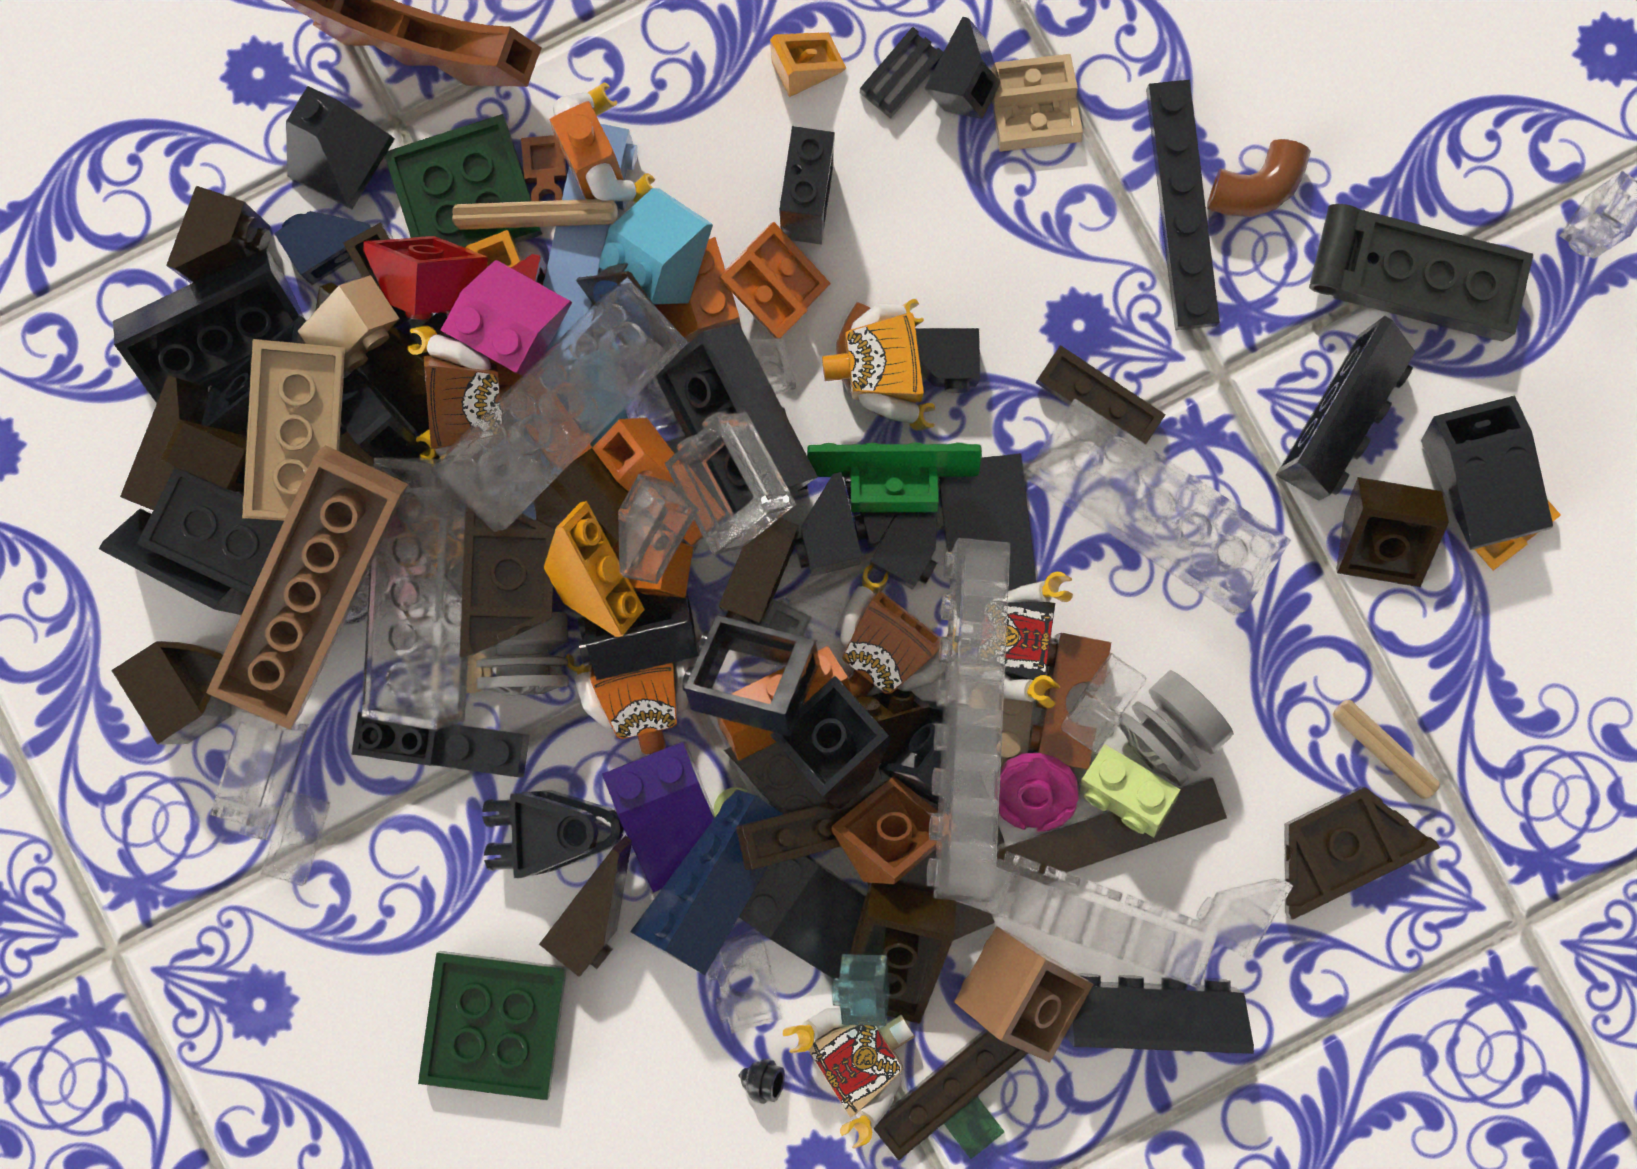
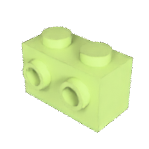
M1106 744L1103 745L1083 776L1080 786V793L1084 795V798L1091 805L1103 811L1108 809L1121 817L1122 822L1130 829L1140 834L1147 833L1153 838L1175 805L1181 790Z

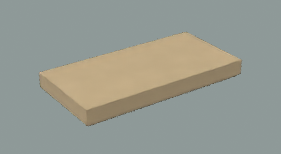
M253 339L242 518L284 521L314 454L325 445L339 451L345 347Z

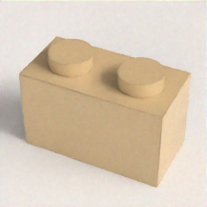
M370 275L339 285L301 326L298 333L306 344L345 347L344 369L346 372H350L368 360L366 353L369 350L382 345L389 339L390 336L387 332L400 318Z

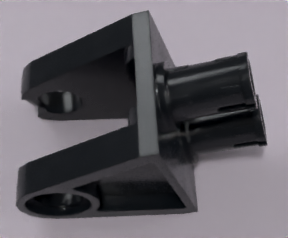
M553 790L510 794V799L507 800L488 799L484 802L482 812L499 811V815L482 816L486 827L509 825L512 827V843L493 842L487 844L484 856L501 855V858L484 860L485 866L489 871L513 869L514 878H525L553 872L609 850L622 839L624 828L617 812L612 808ZM598 816L610 822L611 834L604 841L597 840L598 828L595 821H597L596 818Z

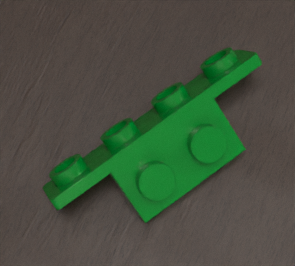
M914 442L909 444L866 443L851 445L824 443L821 445H808L807 457L818 477H831L832 474L839 472L842 473V477H850L851 512H938V477L978 476L980 473L982 447L980 444H966L962 442L952 444H922Z

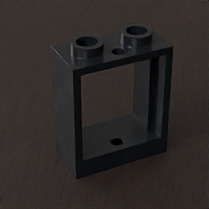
M792 126L779 216L780 228L793 241L822 245L834 168L835 132Z
M635 590L645 610L626 633L620 637H615L584 616L579 617L578 626L582 640H579V649L584 666L592 664L596 680H601L698 657L699 652L693 612L687 590L685 598L654 596Z
M716 615L710 631L705 630L699 643V656L694 667L689 666L683 678L682 688L686 692L691 710L790 736L820 664L816 641ZM729 650L787 664L771 704L712 689Z

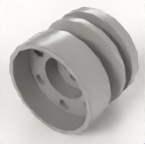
M552 612V620L492 646L496 647V656L477 660L476 667L496 668V676L477 678V689H486L501 693V695L545 694L557 688L569 687L568 676L549 675V667L567 666L568 659L549 655L548 646L568 642L567 613Z
M1169 670L1148 690L1158 708L1154 711L1137 701L1131 708L1142 724L1126 713L1116 723L1126 736L1129 746L1152 770L1165 776L1174 784L1181 786L1189 777L1178 761L1189 769L1197 771L1201 764L1191 748L1196 745L1210 755L1215 754L1234 733L1223 715L1197 688L1178 673Z

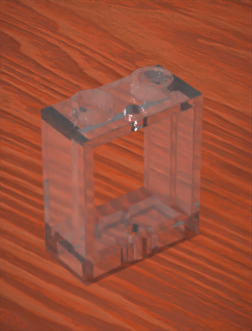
M725 411L708 417L702 423L704 428L697 435L688 437L680 442L676 447L678 452L664 463L712 555L743 548L796 505L747 412L727 415ZM724 445L727 446L754 497L751 502L735 515L706 463Z
M241 712L210 815L251 827L279 823L309 724L296 721L291 730L253 713Z

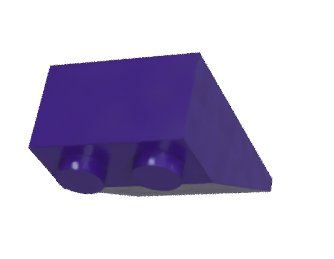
M687 741L680 742L602 773L617 815L627 837L632 840L631 846L653 893L664 887L715 818L714 810Z

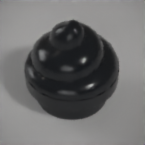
M762 1059L760 1062L752 1063L749 1068L742 1069L738 1077L742 1086L747 1090L748 1096L754 1102L765 1104L767 1101L776 1102L780 1097L785 1081V1071L783 1067L776 1066L774 1060Z

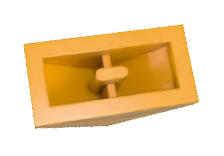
M829 32L775 34L770 39L771 62L789 97L836 76L846 69Z

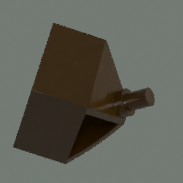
M156 641L111 670L157 745L189 744L231 717L232 704L206 693L224 654L220 650L180 642Z

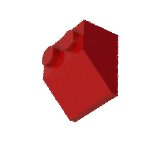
M436 236L364 241L363 250L384 296L390 305L405 311V316L412 319L432 318V313L438 312L449 315L461 291L487 268V256Z

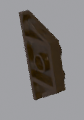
M466 485L460 658L473 656L552 620L553 584L544 569V564L555 529L538 520H533L522 514L518 509L481 492L479 488L471 485Z
M1360 786L1284 823L1285 914L1290 920L1300 917L1440 847L1437 841L1409 823L1407 818L1396 810L1389 808L1383 803L1381 798L1368 788Z

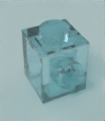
M842 955L840 977L833 980L832 987L833 1006H840L842 1025L886 1026L890 994L887 956Z

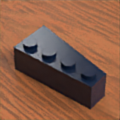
M736 789L723 803L720 812L630 932L670 957L706 975L768 866L754 870H745L736 826L782 815L783 813L758 796Z

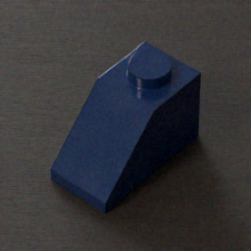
M309 211L305 214L300 213L291 216L283 223V228L274 234L299 274L311 285H314L352 261L343 242L371 228V226L361 221Z

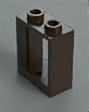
M757 510L719 603V608L722 612L726 613V618L760 626L772 599L775 597L794 550V539L799 538L798 524L763 510Z

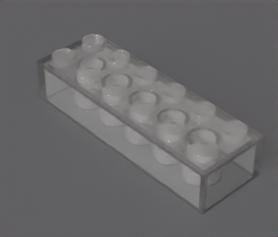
M626 277L611 287L430 469L494 532L507 529L688 344V341L635 284Z
M1076 399L1066 409L1024 473L1025 479L1233 615L1247 610L1291 542V539Z
M410 456L374 457L373 468L409 485L369 568L362 717L434 730L465 721L468 658H460L459 651L466 485L477 487L479 464Z
M967 836L964 844L952 840L935 890L947 898L1200 988L1216 940V936L1203 931L1205 922L1167 909L1165 916H1162L1163 907L1127 894L1126 900L1123 902L1121 901L1123 893L1087 880L1085 888L1079 885L1082 878L1048 865L1045 873L1039 872L1040 863L1009 851L1006 852L1003 859L997 856L999 848Z

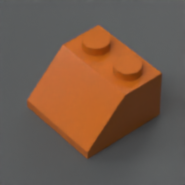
M716 237L708 240L689 303L654 304L665 322L670 323L669 327L676 338V341L672 343H659L662 352L687 345L703 331L739 323L741 326L733 293L719 279L720 275L725 271Z

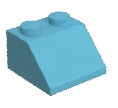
M652 188L609 227L598 266L604 270L609 266L628 263L625 271L633 274L653 304L689 303L713 224L660 188Z

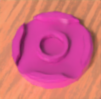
M1025 753L1007 760L998 769L992 788L994 807L1004 820L1014 827L1026 830V827L1037 828V832L1050 831L1063 826L1074 815L1079 799L1078 780L1071 768L1058 758L1042 753Z

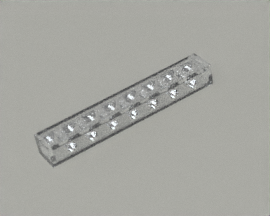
M958 538L952 552L946 551L944 557L943 577L950 578V594H943L941 620H948L947 637L941 636L939 663H946L945 680L939 679L936 695L937 706L944 707L943 724H936L934 734V750L941 751L940 768H934L932 775V795H939L938 813H931L929 825V839L937 842L936 859L929 858L927 866V886L934 887V898L988 903L995 898L1010 565L1009 542Z

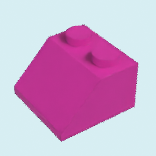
M495 260L461 291L441 331L510 370L531 379L572 302Z

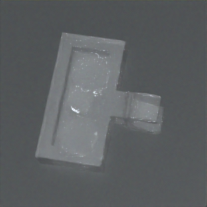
M286 791L277 822L253 815L244 817L239 834L271 841L260 875L299 886L306 885L331 802L293 791Z

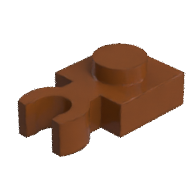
M555 136L521 138L524 179L527 184L537 183L532 190L531 201H541L542 197L546 194H553L555 201L562 200L563 193L556 184V181L567 179V160Z

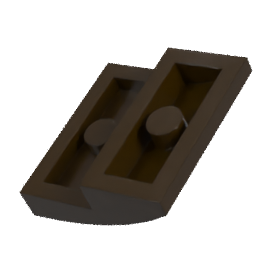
M592 448L557 473L549 483L573 509L580 502H588L611 547L631 530L634 531L653 514L650 509L615 480Z

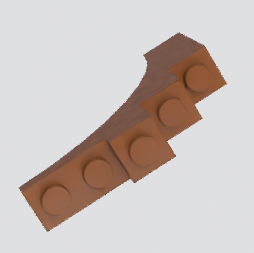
M282 0L314 20V27L345 46L374 45L406 66H436L466 86L528 87L542 48L511 26L484 25L433 14L394 0Z

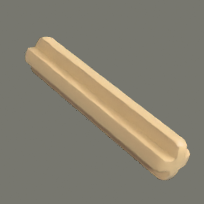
M1345 700L1336 707L1332 714L1333 717L1415 794L1422 799H1428L1437 792L1440 782L1353 701Z

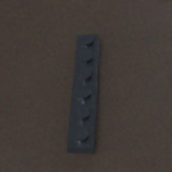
M1190 79L1149 83L1146 88L1175 331L1215 327L1220 323Z

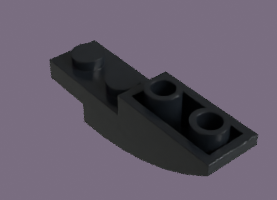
M358 712L351 755L511 777H524L530 734Z

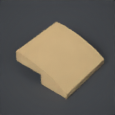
M1071 54L995 63L1001 84L992 99L1000 152L1082 142L1083 129L1076 100L1078 87Z

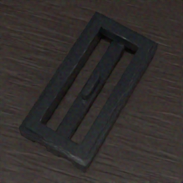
M912 27L860 87L859 93L891 119L936 67L943 51L940 48L935 49L929 39L926 37L923 39L919 36V31ZM912 45H915L914 51L875 94L873 92L875 87ZM926 54L929 57L928 60L890 104L886 103L884 99L921 56Z

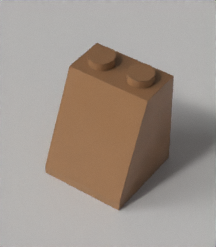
M996 926L990 938L985 942L983 951L970 974L963 981L961 990L954 1003L999 1040L1050 1063L1094 984L1021 938Z

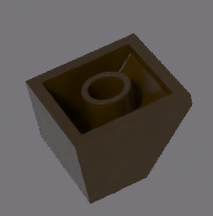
M196 185L166 266L192 284L265 248L268 249L271 239L270 225L246 202Z
M1357 477L1344 512L1336 566L1337 573L1421 587L1449 524L1442 491Z

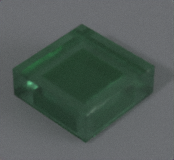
M978 1096L944 1123L970 1159L1005 1133L1002 1126Z

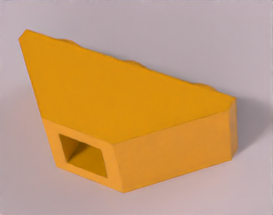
M580 502L556 527L544 569L565 605L615 637H620L626 633L645 609L588 502Z

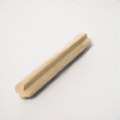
M599 199L457 204L453 207L452 220L453 224L460 230L613 224L617 220L618 209L617 204L613 200L602 201Z

